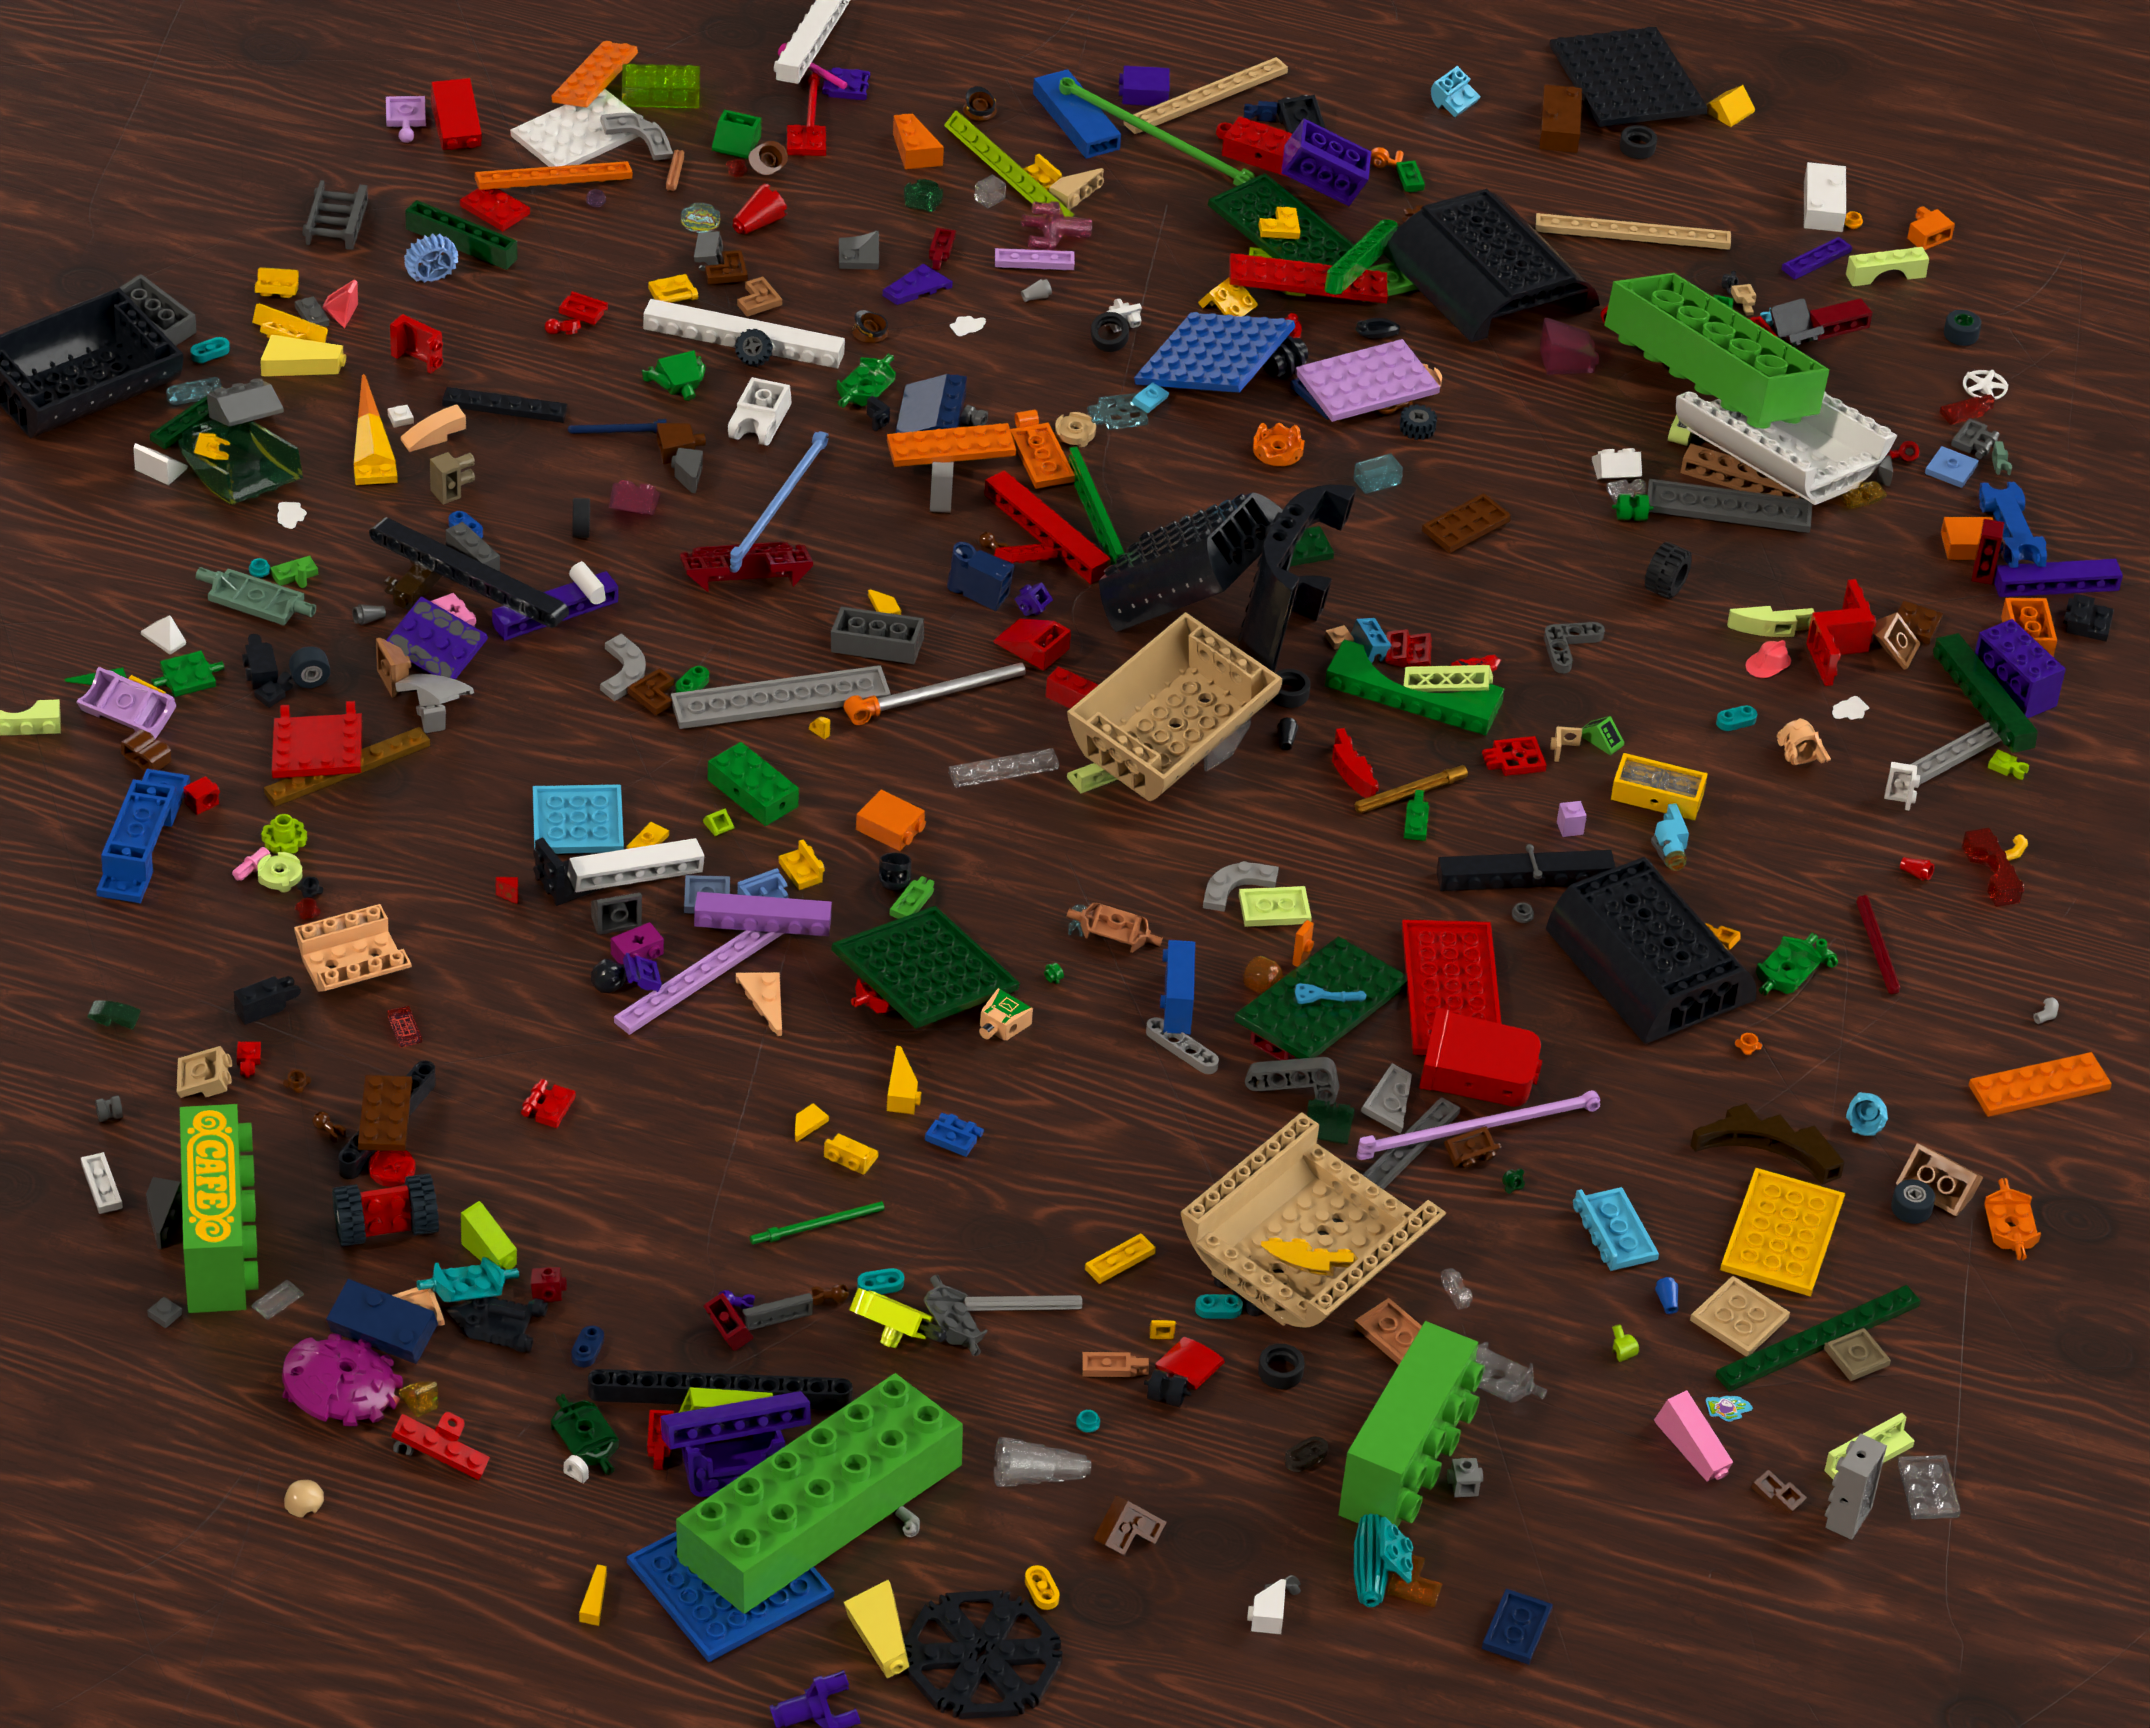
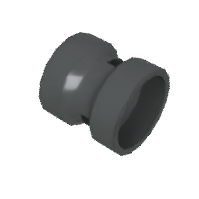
M969 404L964 408L961 415V423L967 426L986 425L988 419L987 411L982 409L976 410L974 406Z
M119 1095L112 1096L108 1100L103 1098L95 1100L99 1122L107 1121L108 1118L112 1117L115 1119L123 1118Z

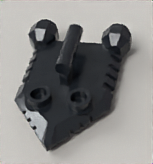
M484 1297L456 1306L446 1307L445 1311L453 1320H456L457 1325L463 1329V1332L470 1339L509 1346V1348L524 1353L526 1351L530 1352L533 1346V1337L525 1334L532 1316L538 1318L540 1316L545 1317L548 1303L544 1302L543 1299L535 1298L528 1305H523V1303L516 1304L514 1301L508 1302L505 1299L498 1300L496 1297Z

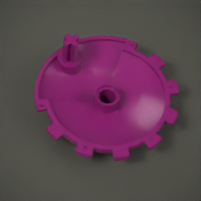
M330 1334L327 1340L316 1341L310 1337L296 1344L285 1358L282 1369V1380L285 1387L283 1398L288 1399V1402L294 1401L303 1411L319 1420L326 1422L328 1417L343 1420V1426H357V1420L367 1418L372 1423L384 1419L385 1416L382 1414V1411L387 1406L392 1409L398 1406L400 1398L394 1394L395 1388L402 1389L403 1379L402 1376L393 1374L390 1368L394 1365L392 1358L388 1354L380 1356L370 1349L371 1343L366 1340L360 1339L358 1343L343 1340L341 1334Z

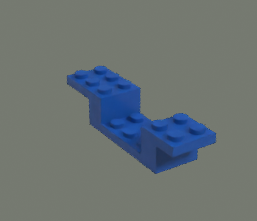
M146 769L142 781L132 780L101 854L103 875L96 889L97 896L141 903L153 874V849L163 825L172 827L184 798L183 787L190 783V775Z

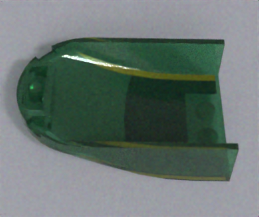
M216 420L206 421L187 429L182 433L183 438L178 441L181 454L201 481L212 493L230 505L248 498H256L267 491H275L280 486L303 478L298 447L253 421L233 426H227ZM199 433L216 434V437L227 440L230 445L222 443L219 445V450L229 454L228 460H215L194 453Z

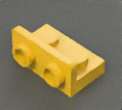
M1040 154L1035 155V164L1023 168L1048 191L1052 184L1062 178L1061 172Z
M804 840L799 841L798 850L779 856V864L798 890L822 883L823 872L825 871L823 862L816 858L812 847L808 846Z
M839 1133L833 1140L827 1139L824 1142L825 1158L863 1175L878 1158L877 1150Z

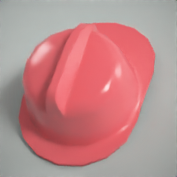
M1785 641L1765 642L1759 651L1747 660L1746 670L1755 677L1769 678L1790 666L1791 658L1785 647Z

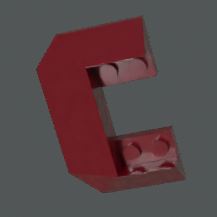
M783 541L754 543L742 559V566L737 572L730 571V555L735 546L739 547L740 544L693 548L691 554H688V552L680 553V560L686 574L708 593V582L788 576L794 587L813 566V560L805 545L797 544L796 548H794L792 545H788V542Z

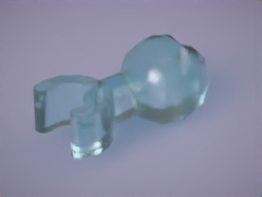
M1078 904L1072 907V910L1079 912L1087 909L1085 905ZM1073 919V922L1068 926V934L1071 935L1072 930L1078 927L1079 935L1083 936L1081 923Z

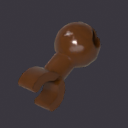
M984 532L979 537V543L985 548L991 547L995 550L1000 547H1010L1005 543L999 544L996 542L995 536L990 532Z
M321 1111L313 1116L312 1122L315 1128L328 1131L332 1142H337V1134L335 1133L345 1136L346 1128L342 1125L331 1123L330 1116L326 1112Z
M836 1284L832 1289L823 1290L819 1286L811 1288L813 1305H820L825 1299L843 1302L849 1296V1289L844 1284Z

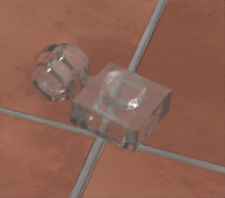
M1624 479L1608 483L1606 490L1615 503L1619 493L1631 494L1632 497L1636 494H1645L1647 492V484L1641 479H1636L1629 484Z

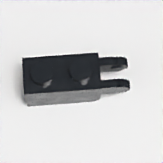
M253 633L249 635V645H245L246 654H242L243 666L248 667L245 669L246 679L251 681L252 689L254 690L270 680L276 683L278 680V669L272 644L262 643L261 637L258 634Z
M273 976L233 991L234 1009L244 1025L282 1011L286 1007V1001L298 997L301 989L298 985H294L295 981L291 976L280 979Z

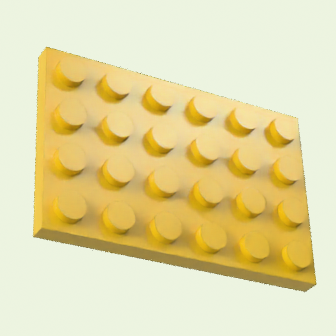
M1755 1168L1720 1270L1811 1297L1844 1201L1845 1193Z

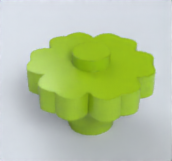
M280 814L271 820L270 825L263 827L261 837L262 842L265 843V848L272 853L286 852L291 854L298 852V847L306 845L307 831L304 830L302 822L292 819L288 814Z

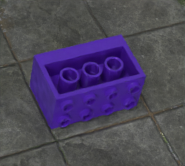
M1303 119L1284 146L1281 173L1350 206L1369 180L1371 151Z
M2013 619L1979 632L1975 654L2027 718L2057 706L2066 669Z

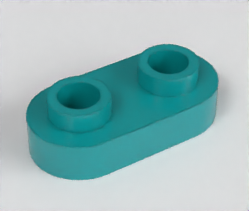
M215 337L191 347V359L198 363H204L222 357L229 353L230 345L229 341L223 337Z
M1748 705L1723 710L1717 715L1716 725L1724 731L1752 726L1756 723L1757 711Z
M895 1268L864 1272L857 1280V1289L871 1290L879 1294L898 1292L904 1286V1274Z
M1227 1294L1201 1295L1196 1299L1195 1303L1196 1314L1206 1319H1234L1241 1315L1243 1302L1238 1296Z

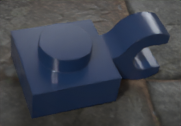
M1258 101V105L1245 104L1244 118L1252 119L1257 116V121L1276 122L1278 102Z

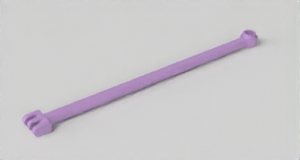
M1588 1091L1576 1098L1375 1140L1373 1135L1362 1137L1359 1141L1356 1157L1359 1160L1373 1158L1374 1152L1471 1132L1485 1126L1490 1128L1579 1108H1585L1592 1112L1599 1109V1101L1601 1100L1597 1092Z

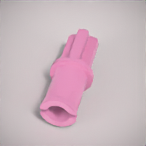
M261 847L251 857L247 856L244 862L233 870L232 875L235 880L241 881L252 872H257L259 861L270 854L269 850Z

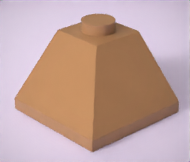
M1898 612L1878 619L1876 627L1873 628L1872 634L1882 648L1904 670L1907 669L1921 643Z
M376 638L377 671L393 698L399 693L396 690L395 683L409 676L411 661L408 655H404L400 647L382 638Z

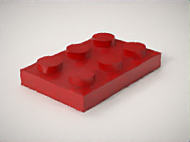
M477 188L460 199V206L501 231H505L530 214V207L498 188L490 190H479Z

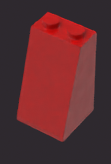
M471 79L432 82L431 110L442 150L481 146L482 133Z

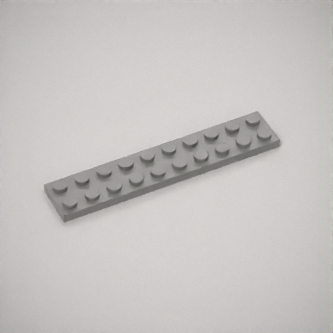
M880 665L672 693L671 699L679 729L838 708L843 707L844 702L854 695L861 696L863 699L875 695L878 699L890 696L891 693Z

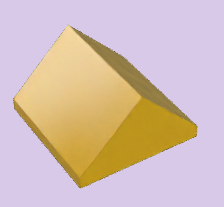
M1743 85L1724 92L1706 104L1708 107L1707 114L1729 127L1755 112V108Z

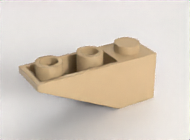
M1100 168L1062 177L1049 187V192L1070 210L1103 185L1104 169Z

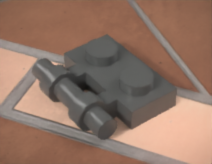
M1969 418L1952 439L1951 446L1967 453L1974 449L1977 451L1975 456L1978 459H1982L1983 456L1990 452V447L1994 446L1995 441H1998L1999 433L1997 431L1988 432L1987 425Z

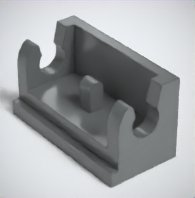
M720 231L698 233L694 261L706 262L707 265L720 264L723 251ZM700 265L699 270L705 271L706 265Z

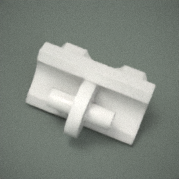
M1115 299L1114 306H1110L1109 311H1107L1122 315L1128 321L1131 328L1139 327L1142 321L1140 316L1142 307L1140 303L1129 306L1128 302L1123 303L1121 299ZM1106 324V325H1105V326H1109V325H1110V327H1111V329L1113 330V332L1121 331V328H1120L1118 325H1115V324Z

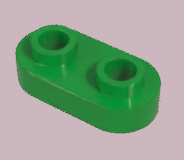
M703 666L690 668L676 682V693L702 690L709 683V670Z

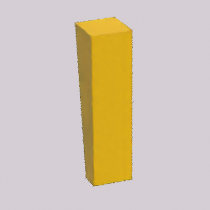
M597 1564L579 1611V1622L599 1626L607 1566Z

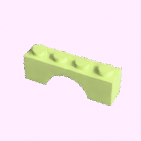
M1923 247L1849 256L1846 276L1852 286L1871 284L1879 274L1893 269L1902 271L1907 280L1924 278L1927 274L1929 257Z
M59 699L37 700L33 707L19 713H8L0 710V736L61 733Z

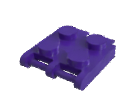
M841 68L826 70L847 82V87L842 89L824 79L823 94L833 98L867 99L866 90L869 87L867 81L871 75L869 71Z

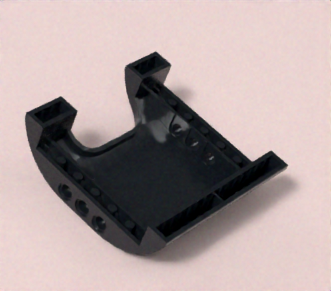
M1322 485L1307 489L1292 498L1283 511L1276 514L1273 521L1274 525H1269L1265 533L1266 540L1261 549L1262 556L1257 564L1258 571L1253 579L1254 586L1249 595L1250 601L1245 610L1247 614L1241 626L1243 629L1238 638V648L1274 673L1289 617L1294 611L1317 621L1324 610L1332 579L1329 577L1297 576L1288 572L1295 545L1302 537L1306 528L1317 522L1341 531L1350 516L1357 490L1354 486Z

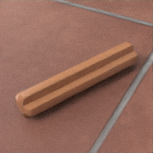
M677 149L674 151L666 181V189L668 191H675L677 188L684 160L683 150L679 151Z

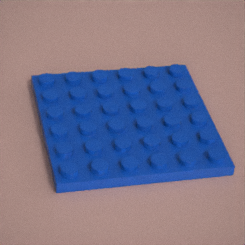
M1190 313L1134 377L1135 384L1150 385L1153 382L1162 387L1240 393L1295 328L1294 320L1216 315L1214 313Z
M677 1532L627 1556V1564L707 1662L834 1598V1590L815 1567H812L743 1614L701 1580L697 1574L692 1573L687 1566L685 1567L679 1562L677 1558Z

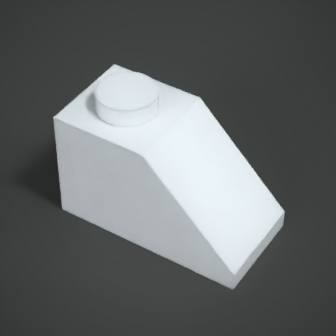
M1281 1579L1255 1596L1254 1606L1248 1607L1247 1621H1252L1251 1631L1281 1634L1286 1580Z

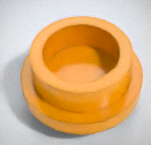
M1850 211L1846 214L1844 224L1848 228L1856 229L1862 226L1863 219L1860 213Z

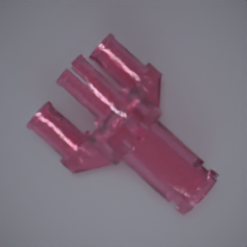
M1034 201L1032 212L1033 214L1040 215H1022V219L1028 220H1021L1022 227H1038L1045 236L1030 235L1028 238L1029 248L1054 251L1062 236H1084L1089 238L1088 236L1091 235V219L1064 216L1059 202L1043 203Z

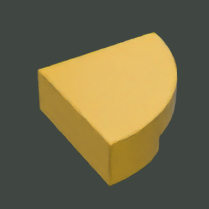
M818 717L810 723L809 730L826 739L830 736V719Z

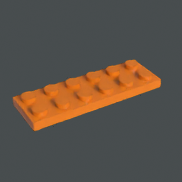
M603 41L551 95L552 102L587 108L638 54L637 46H631L627 43L618 44L611 41Z
M1008 423L887 434V443L894 467L1016 456V447Z
M2092 1052L1976 1077L1969 1081V1087L1987 1117L2110 1090L2112 1084Z

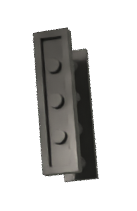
M320 180L319 187L314 190V203L308 222L303 225L302 235L306 236V245H310L313 235L342 238L345 241V249L353 250L368 203V185L360 184L358 192L351 194L325 191L324 180ZM324 199L351 201L353 204L346 206L323 203ZM320 211L346 213L350 216L340 218L319 214ZM322 223L346 226V229L334 230L316 228V224Z

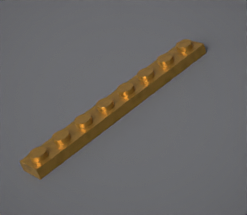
M420 727L363 748L361 773L429 747L430 739ZM360 773L289 777L264 787V794L276 807Z

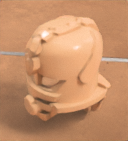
M1799 718L1787 723L1778 732V744L1780 746L1784 745L1785 759L1787 762H1791L1792 765L1808 763L1816 759L1821 764L1825 760L1826 762L1831 760L1822 744L1821 738L1819 739L1818 731L1815 732L1808 721Z

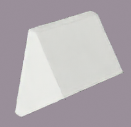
M136 443L133 447L135 470L164 484H171L188 468V465L156 450Z

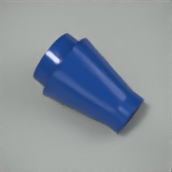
M1671 1277L1658 1280L1655 1291L1664 1307L1665 1313H1676L1679 1310L1678 1284Z

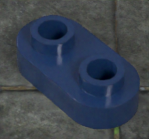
M587 1326L581 1330L571 1351V1359L576 1366L589 1367L595 1362L604 1343V1332L601 1328Z

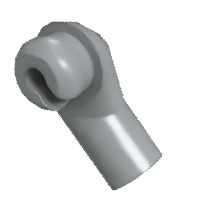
M2055 998L2045 999L2043 1002L2045 1004L2044 1010L2034 1014V1020L2037 1024L2056 1018L2059 1004Z
M904 1506L899 1507L895 1515L904 1522V1534L907 1537L916 1536L919 1533V1518Z

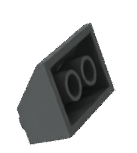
M260 378L252 379L251 383L233 384L231 388L227 389L217 388L214 392L207 394L209 418L227 426L283 413L284 408L272 385Z

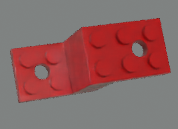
M1851 579L1847 582L1842 610L1812 613L1806 644L1825 686L1833 685L1834 678L1838 673L1837 663L1840 661L1841 655L1869 652L1870 643L1873 642L1872 632L1873 628L1876 627V618L1872 615L1869 602L1865 600L1863 589L1859 587L1856 579Z

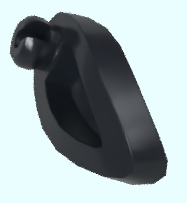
M1372 318L1359 321L1355 329L1366 338L1380 339L1399 334L1400 326L1388 319Z

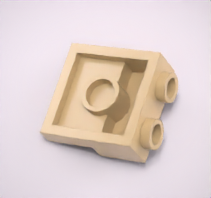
M221 1046L178 1058L177 1093L180 1098L202 1092L205 1097L226 1092L227 1085L232 1083L231 1075L228 1071V1068L232 1067L230 1055L226 1054Z

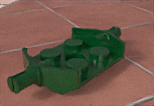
M561 1394V1397L558 1395L555 1400L561 1409L556 1411L551 1420V1430L555 1428L572 1455L580 1457L587 1465H600L606 1475H609V1472L610 1474L613 1473L615 1468L609 1462V1458L619 1448V1439L596 1405L586 1400L569 1403L564 1394ZM585 1426L591 1429L588 1431H582L579 1428Z

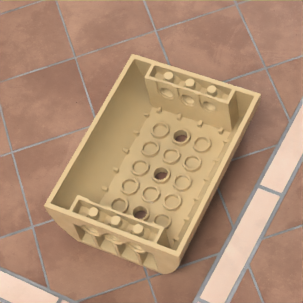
M1185 612L1067 711L1068 720L1074 738L1085 757L1146 800L1152 801L1158 798L1271 701L1280 691L1282 678ZM1209 699L1210 701L1207 703H1203L1200 700ZM1171 724H1180L1181 726H1180V727H1177V728H1174V727H1171L1170 725H1171Z

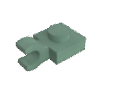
M1995 441L1992 452L1994 470L1997 475H2000L2001 470H2006L2007 474L2010 475L2012 465L2007 462L2008 451L2005 450L2002 441Z

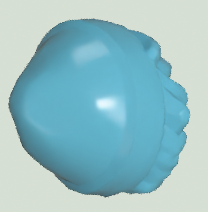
M1857 1093L1846 1113V1118L1852 1126V1132L1863 1136H1874L1883 1129L1888 1120L1887 1107L1881 1098L1871 1093Z

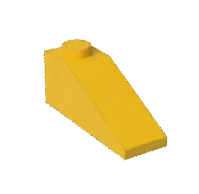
M896 1046L887 1095V1111L914 1114L915 1106H920L922 1092L917 1091L918 1081L902 1047Z

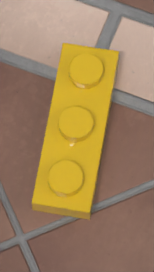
M1140 1233L1085 1263V1270L1101 1284L1154 1255L1156 1247Z

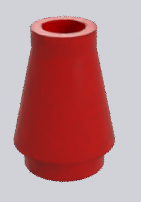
M1903 857L1900 869L1924 881L1925 879H1931L1934 872V864L1930 863V860Z

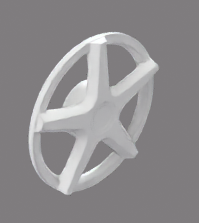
M1994 370L1967 372L1963 379V387L1966 392L1981 400L1991 401L2000 399L2008 390L2006 380L1995 373ZM1986 374L1987 376L1985 378H1980L1976 375ZM1993 377L1997 378L2002 383L1992 382ZM1969 378L1977 382L1976 385L1967 388L1966 382ZM1993 388L2004 389L2002 394L1994 397L1992 392ZM1978 390L1980 393L1987 394L1988 397L1978 396L1972 392Z

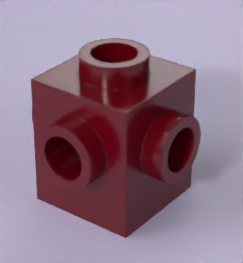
M561 1267L532 1269L531 1290L533 1299H543L544 1302L562 1301V1292L567 1291L566 1277H562Z

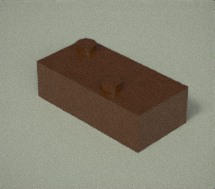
M1544 84L1539 149L1578 152L1582 88Z

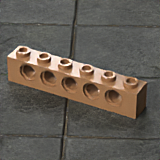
M1690 444L1683 457L1680 472L1682 474L1739 491L1802 499L1801 496L1733 456Z

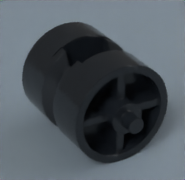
M1154 1369L1151 1379L1144 1381V1385H1148L1147 1399L1156 1402L1166 1400L1168 1405L1180 1408L1184 1398L1191 1396V1392L1187 1391L1188 1377L1174 1374L1171 1377L1166 1371Z

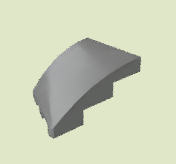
M414 674L395 683L397 692L417 690L420 706L442 704L458 699L460 695H471L474 693L473 688L463 682L432 674Z

